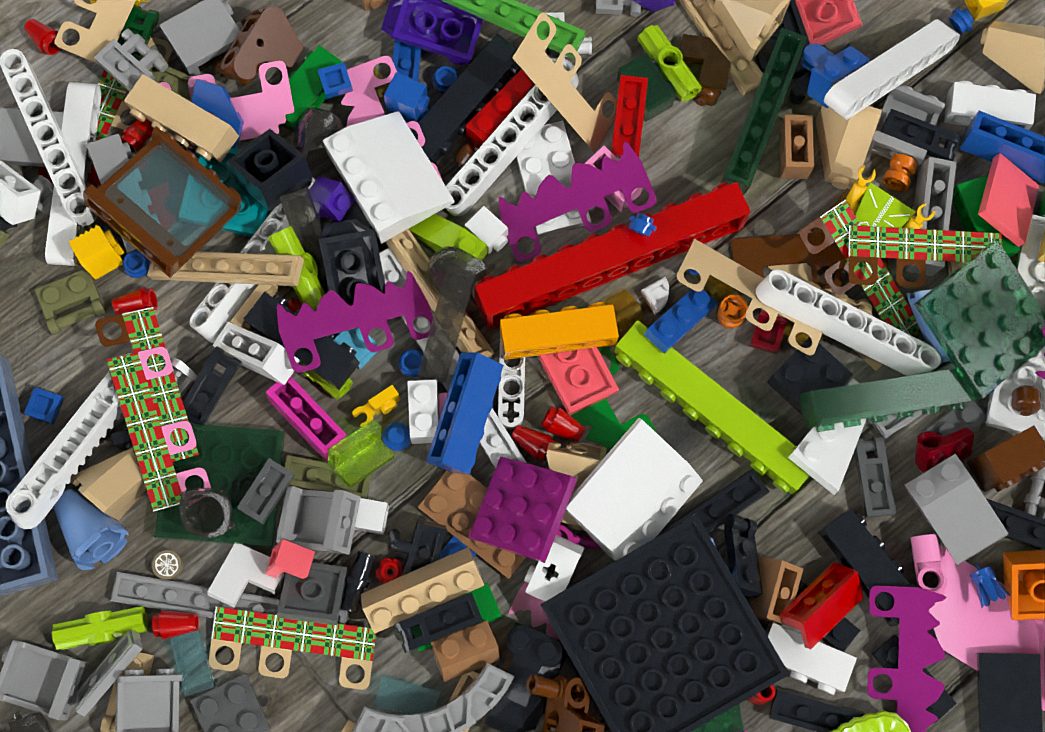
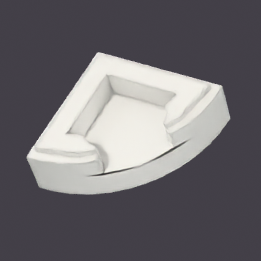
M666 277L641 290L642 296L655 316L663 310L668 300L669 284Z

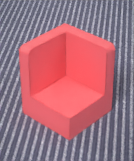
M282 539L273 547L265 574L277 578L282 572H286L305 579L309 574L315 551Z

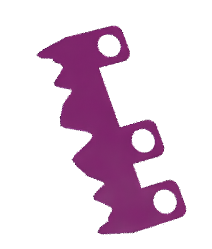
M624 142V154H622L619 162L606 156L603 157L602 170L590 164H573L569 188L562 185L554 176L549 174L539 185L535 199L528 193L522 192L518 206H514L513 204H508L504 198L499 196L501 222L508 227L507 238L517 261L523 262L541 253L542 247L535 232V226L572 210L578 209L584 227L589 232H594L608 226L612 222V216L604 197L622 190L628 208L632 213L641 212L656 204L657 199L644 166L627 142ZM636 188H644L649 193L647 203L642 206L635 205L631 200V194ZM600 207L604 211L605 217L600 224L594 225L587 220V212L590 208ZM530 237L533 240L534 249L530 254L525 255L518 251L517 242L520 238Z
M408 270L406 274L407 282H405L402 289L388 281L385 286V294L373 286L357 283L352 306H349L333 290L327 292L320 299L315 312L308 304L302 303L298 315L294 316L290 312H286L282 305L277 304L278 329L292 369L297 373H301L320 366L321 360L313 339L358 327L366 348L370 352L391 348L394 340L387 320L403 315L413 339L421 340L435 336L438 328L426 297L412 273ZM424 316L429 320L431 326L427 333H419L414 329L413 321L416 317ZM374 328L382 329L386 334V342L380 346L372 344L368 337L370 330ZM299 348L309 349L313 354L311 364L307 366L299 365L294 358L296 350Z
M873 586L870 589L869 597L870 613L876 617L899 618L898 669L871 668L868 671L867 693L874 699L897 700V714L908 723L911 732H926V729L938 720V717L926 711V708L939 699L945 687L942 682L923 672V668L945 658V652L939 641L928 633V630L940 625V622L929 612V609L936 602L944 601L947 597L919 587ZM881 592L890 593L894 597L892 609L888 611L879 610L875 605L876 596ZM879 674H886L892 680V688L887 693H879L873 687V680Z

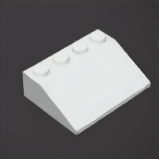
M399 111L347 126L323 140L328 156L371 227L375 230L381 243L455 203Z
M638 418L573 493L566 511L601 549L616 561L655 539L703 480L684 458L642 419Z

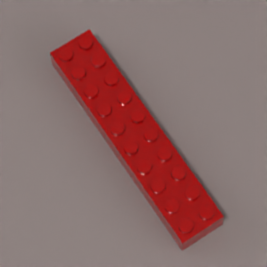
M735 182L730 185L722 183L715 186L710 193L704 195L696 193L687 198V202L679 205L671 203L663 207L661 212L654 215L650 213L643 214L654 219L652 225L657 227L655 232L652 231L650 237L629 229L630 224L625 226L624 223L612 227L606 234L601 236L593 234L586 237L583 243L576 246L568 244L559 248L557 253L548 257L546 254L537 256L531 260L530 264L523 267L515 265L504 271L505 274L495 278L493 275L482 278L475 285V301L488 331L499 327L500 320L505 319L507 315L521 314L522 317L530 315L689 251L694 239L707 244L742 230L751 211L738 183Z

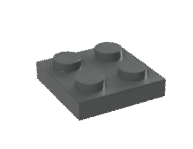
M312 563L309 574L305 579L286 573L277 611L278 618L337 626L347 577V567Z
M243 674L190 700L204 732H265L271 729L248 674Z

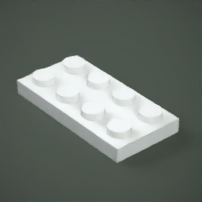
M563 121L543 125L516 156L524 190L533 199L536 198L539 185L549 174L554 176L565 187L569 188L571 185L572 166L575 164ZM510 135L511 142L516 138V135ZM575 209L535 226L537 237L582 227L584 224L578 209ZM588 211L587 220L591 223V218Z

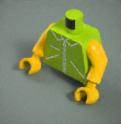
M865 165L859 168V180L854 182L846 197L848 205L861 226L920 229L923 226L922 222L930 220L936 213V210H934L930 216H924L922 208L927 203H923L917 209V216H913L916 211L871 183L876 176L875 169L870 177L865 178L862 176L861 173Z

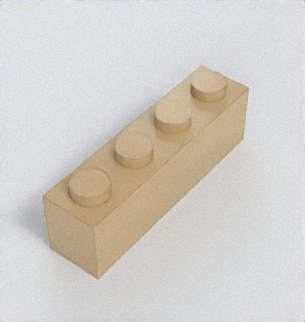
M144 74L141 75L124 100L131 108L129 113L141 122H144L146 119L152 122L151 126L153 128L157 126L163 132L167 131L174 135L177 143L183 147L188 148L191 145L196 148L195 153L207 161H210L212 158L221 163L239 137L231 125Z
M467 547L362 593V609L375 634L400 621L484 586L470 548Z

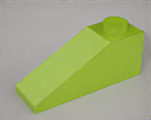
M433 214L408 228L413 236L469 275L474 273L487 256V244L465 228L437 214Z

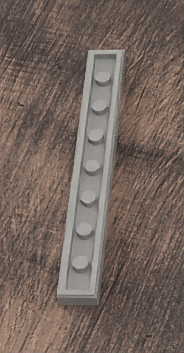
M117 572L110 601L158 610L197 613L200 617L214 619L216 607L277 615L280 599L242 593L235 607H232L208 596L207 591L210 587ZM340 609L337 624L346 625L349 611Z

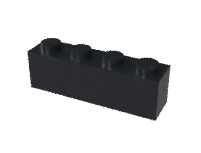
M264 292L243 319L264 337L284 347L278 329L277 304L282 305L286 312H290L294 316H297L300 310L294 313L287 308L289 303L275 293L272 297ZM333 334L313 339L321 364L318 368L311 371L340 390L360 364L355 357L357 352L344 342L338 345L332 340ZM299 348L296 350L294 356L300 360V363L305 366L311 364L313 354L309 349Z
M849 509L818 532L843 566L858 571L862 591L868 599L870 597V589L873 586L917 587L913 583H908L902 575L904 571L895 559H890L884 552L885 546L876 535L872 536L866 528L867 523L860 513H854L852 509ZM881 592L875 598V605L881 611H888L894 606V597L888 592ZM883 617L890 627L899 624V618Z

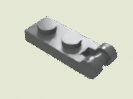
M882 436L872 437V440L859 438L854 455L865 518L895 515L896 510L884 439ZM873 451L875 458L867 459L866 452Z

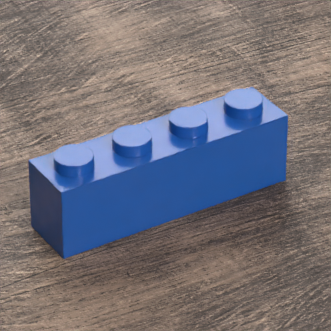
M979 110L965 130L960 150L992 162L993 157L1001 153L1027 176L1045 184V137Z
M478 352L460 354L426 462L452 473L470 474L471 468L475 464V455L480 440L484 435L488 414L493 407L492 401L497 386L501 381L503 364Z

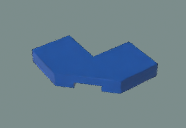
M196 79L191 102L203 110L215 114V117L232 126L239 135L232 148L237 149L244 121L231 102L228 91L223 86Z

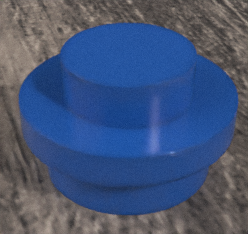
M959 8L952 11L953 14L949 16L952 27L959 34L971 31V23L974 21L970 13L965 9L962 11Z
M450 66L439 68L433 75L435 88L445 93L459 77V73Z
M638 213L637 217L630 216L629 221H631L629 229L644 236L650 237L652 231L655 232L657 229L656 226L652 225L654 219Z
M134 250L124 257L123 269L130 277L141 278L148 274L151 261L138 250Z
M410 349L400 356L399 368L407 377H419L427 368V359L421 351Z
M400 422L389 424L383 432L385 445L393 451L404 450L411 442L410 429Z

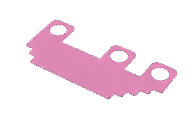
M283 61L264 63L259 67L262 93L230 98L236 111L239 112L244 121L240 140L257 138L269 128L278 134V125L286 122L285 115L294 112L287 68ZM271 67H277L282 72V80L277 85L269 84L265 78L266 71ZM211 74L191 77L188 80L190 98H192L196 79L215 84L214 77ZM167 82L159 83L164 87L168 88L169 90H171V87Z

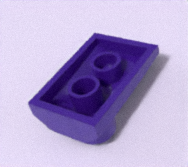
M392 0L389 2L381 30L386 32L392 39L445 56L455 65H464L471 63L483 19L441 0Z

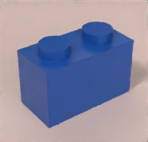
M396 72L384 94L387 115L399 111L406 123L411 121L419 123L431 109L428 104L430 97L427 96V87L423 83Z

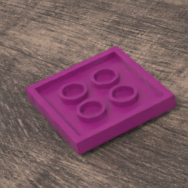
M500 456L469 538L545 563L577 479L571 475Z

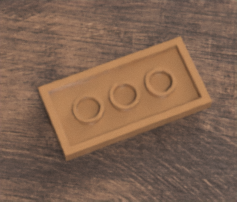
M446 471L418 506V509L437 524L446 525L448 533L459 539L481 559L509 580L526 557L469 538L488 488L470 474Z

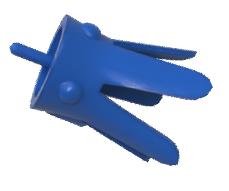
M978 562L975 563L978 571L970 574V577L976 585L981 608L984 605H990L989 597L992 601H997L998 597L1005 599V594L1010 596L997 580L998 577L991 566L981 569Z

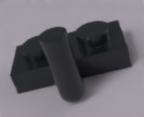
M417 519L411 542L401 540L400 532L397 529H391L388 532L391 549L407 553L402 576L438 560L447 531L446 525Z

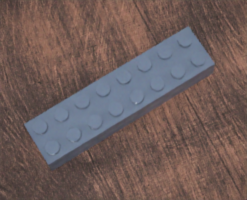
M1 354L0 597L58 580L45 518L36 527L23 529L15 524L6 509V501L9 495L30 471L33 463L11 364ZM30 506L24 507L20 513L27 511Z

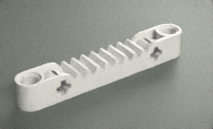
M109 372L9 495L6 501V509L18 527L31 529L41 523L63 494L65 485L70 483L71 475L78 473V466L85 464V457L92 455V448L99 446V439L106 437L107 429H112L114 420H119L120 414H123ZM30 506L27 511L20 513L24 507Z

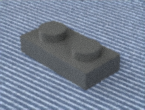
M969 397L924 432H935L944 437L965 427L974 431L987 421V417L974 400Z
M269 458L237 509L264 524L295 474Z

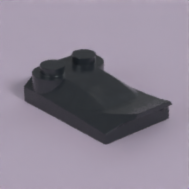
M357 219L325 224L323 232L318 239L328 292L330 290L335 291L349 306L353 305L357 283L373 286L385 294L386 284L375 230L364 226Z
M515 622L514 627L507 634V643L497 664V668L512 674L514 679L499 702L483 716L484 725L500 732L536 730L547 704V697L529 694L527 692V681L534 674L553 680L559 676L568 654L561 641Z

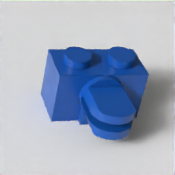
M818 43L807 45L801 65L811 72L807 95L825 108H829L824 103V98L832 86L871 60L852 46L835 55Z

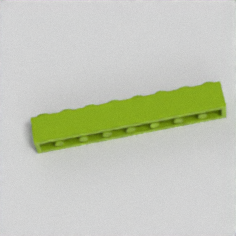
M637 320L616 345L614 353L617 354V360L626 367L631 365L639 372L638 376L649 385L653 383L661 389L660 394L671 403L676 401L684 408L682 410L684 414L694 421L698 419L706 426L705 430L716 439L720 437L729 444L727 447L732 453L738 457L743 455L751 462L750 466L761 475L766 474L774 480L773 485L785 494L787 492L791 495L795 493L809 476V474L788 458L796 449V446L675 349L671 348L664 354L644 336L648 328Z

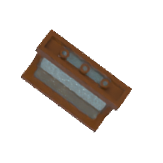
M157 126L153 129L152 140L98 189L91 184L83 191L84 204L169 278L240 212L242 203L239 193L233 187H227L223 184L212 169H206L198 162L197 157L190 150H184L177 144L176 139L169 132H163Z

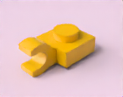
M391 385L368 400L369 403L355 408L352 415L354 418L360 414L367 415V420L360 424L362 430L368 429L373 424L375 414L378 415L381 412L387 414L398 406L397 402L400 401L399 394L394 386Z

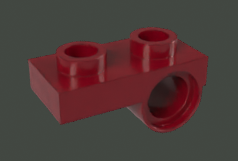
M760 308L756 321L765 324L769 322V314ZM778 314L770 331H765L755 325L749 347L777 354L788 319Z
M965 427L944 437L935 432L919 434L916 444L915 464L919 470L925 473L954 454L957 455L959 460L967 458L972 453L974 432Z

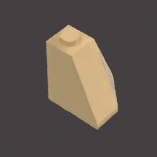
M716 0L714 8L745 58L752 62L782 23L790 0Z
M994 21L989 28H985L981 38V44L984 45L983 54L1033 92L1041 94L1045 89V27Z
M823 105L821 106L815 121L826 182L832 183L834 187L839 189L852 188L854 182L859 178V168L864 164L882 110L868 106L846 120L830 107L825 108Z
M558 442L549 443L546 454L549 469L571 475L577 479L572 492L573 495L604 459L607 448L581 442H570V445H567L566 448H560L561 444ZM565 510L562 523H567V526L572 529L584 530Z
M133 448L82 470L76 475H72L70 479L72 484L80 487L78 490L103 513L118 521L147 490L140 467L137 465Z

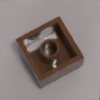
M1033 425L968 461L967 464L985 492L995 488L996 492H999L1045 467V442Z

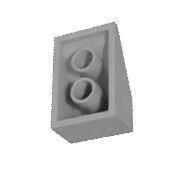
M956 454L905 484L908 494L957 565L1008 535L1005 527Z

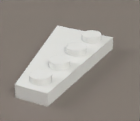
M852 379L788 457L833 495L840 489L875 398L871 392L855 379Z

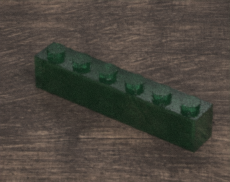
M781 28L775 39L720 184L727 183L730 185L737 182L743 195L750 188L808 37Z
M970 366L800 394L805 428L816 427L817 432L835 430L834 424L842 422L844 428L861 425V419L866 418L870 419V424L888 421L887 415L896 414V419L913 417V411L922 410V415L940 412L939 406L947 405L948 411L966 408L965 402L976 400Z

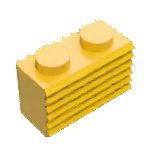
M95 225L94 229L90 228L89 232L85 231L84 234H80L79 237L69 241V245L80 264L95 280L123 265L121 255L125 252L110 230L104 232L100 226Z

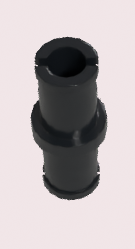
M360 551L357 552L358 555L351 575L346 578L348 584L341 603V609L354 613L358 611L364 588H368L369 582H367L373 561L376 558Z

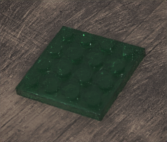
M999 241L990 243L914 303V306L976 399H982L1045 347V336L1042 332V328L1045 327V312Z
M191 424L199 455L172 463L176 474L195 468H203L206 471L211 486V493L203 498L158 510L154 537L157 539L273 547L277 504L264 524L238 510L237 507L252 485L250 480L245 482L243 480L247 478L256 479L269 458L282 466L285 432L280 430ZM191 475L186 479L185 487L191 493H199L202 491L199 488L204 487V481L198 475ZM240 478L237 486L232 488V482Z

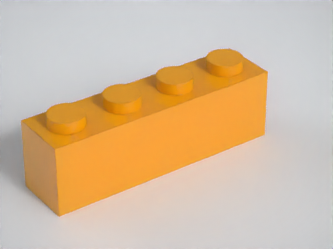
M603 302L589 305V308L578 309L576 306H568L562 308L560 312L550 313L549 310H539L530 316L522 317L521 314L505 316V319L500 320L499 326L504 360L616 345L619 335L613 304L605 305Z

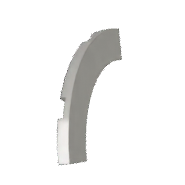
M486 662L475 681L462 694L447 704L416 714H391L364 706L352 732H463L473 726L476 721L499 702L510 686L514 676Z

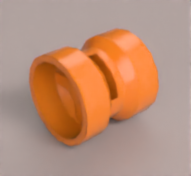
M894 154L889 163L890 169L885 172L882 182L890 189L904 192L908 190L911 184L910 177L915 174L918 163L910 156Z
M729 295L724 298L716 315L720 325L728 329L740 326L746 317L748 303L739 295Z

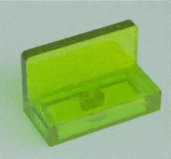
M374 419L328 449V466L348 487H353L394 459V452L381 440V426Z

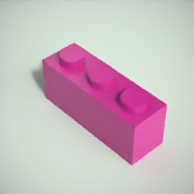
M289 377L285 385L276 382L266 391L268 401L325 461H328L347 444V434L292 377Z

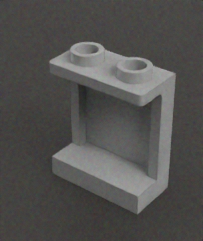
M203 0L159 25L164 37L191 77L201 74L198 68L200 65L229 50L243 27L240 21L234 22L231 17L234 13L226 0L223 2L221 0Z
M899 85L890 91L886 97L868 151L890 160L894 154H904L915 159L919 167L925 158L927 150L881 132L888 113L891 109L936 125L945 103L940 102L932 95H923L913 91L907 85Z
M0 108V160L8 165L46 167L21 110ZM36 111L33 114V117L39 116L42 113V111ZM52 111L60 129H62L64 112ZM53 133L46 135L43 141L50 140L53 137Z
M288 486L283 500L276 543L284 539L314 551L349 555L361 497L344 490L325 492Z
M13 640L11 645L9 644L6 647L2 656L4 664L0 672V701L46 714L48 717L56 720H68L74 704V694L81 685L89 662L30 643Z
M174 668L156 669V675H144V669L125 670V676H118L116 680L115 732H178L179 682L182 681L183 675L174 674Z

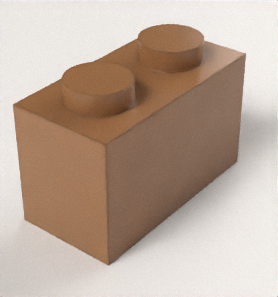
M784 115L779 126L780 178L808 179L814 168L812 115Z
M758 557L763 594L756 598L748 596L747 602L758 619L786 625L781 622L780 613L796 598L803 568L783 560Z
M487 621L431 642L434 658L444 682L482 668L486 662L492 664L500 660L498 645Z

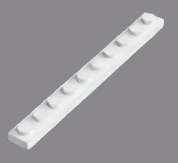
M390 248L379 253L385 284L389 281L402 289L405 282H407V273ZM433 314L438 328L437 334L432 337L416 340L448 392L460 356ZM403 315V316H401V318L403 319V321L405 322V324H406V326H407L406 320H405L404 315ZM418 316L414 319L413 327L417 332L427 333L430 330L431 325L426 317ZM492 408L485 423L483 438L480 440V445L496 469L500 456L527 463Z

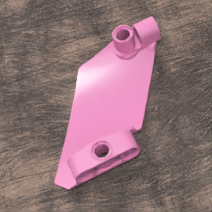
M937 534L911 537L917 587L947 597L944 601L936 602L929 609V612L940 622V625L933 629L943 650L976 671L977 653L1040 654L1042 710L1045 711V619L1012 620L1007 596L1005 599L998 597L997 601H992L989 597L990 605H984L981 608L976 585L970 577V574L978 571V569L966 561L957 565L949 552L939 545ZM932 572L938 577L937 587L928 588L924 585L922 581L924 573Z

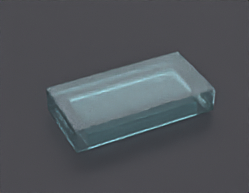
M201 630L171 638L170 641L178 673L183 675L181 685L184 697L215 688Z
M382 676L374 706L404 714L423 713L436 709L440 691Z

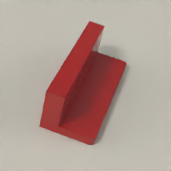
M620 76L611 153L618 159H621L622 154H624V142H627L639 157L648 78Z
M833 562L780 613L782 623L801 631L805 648L811 650L863 599L858 571Z

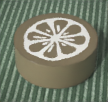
M164 550L154 557L152 570L160 579L173 580L181 574L183 560L179 554L171 550Z

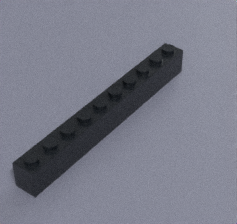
M498 33L418 123L425 137V144L421 148L429 161L436 166V162L442 155L445 157L452 151L455 140L459 136L463 137L466 135V125L506 85L505 83L510 77H514L522 69L512 58L518 48ZM412 129L411 132L416 140H418V133ZM356 200L341 221L332 220L329 223L357 219L364 226L373 229Z

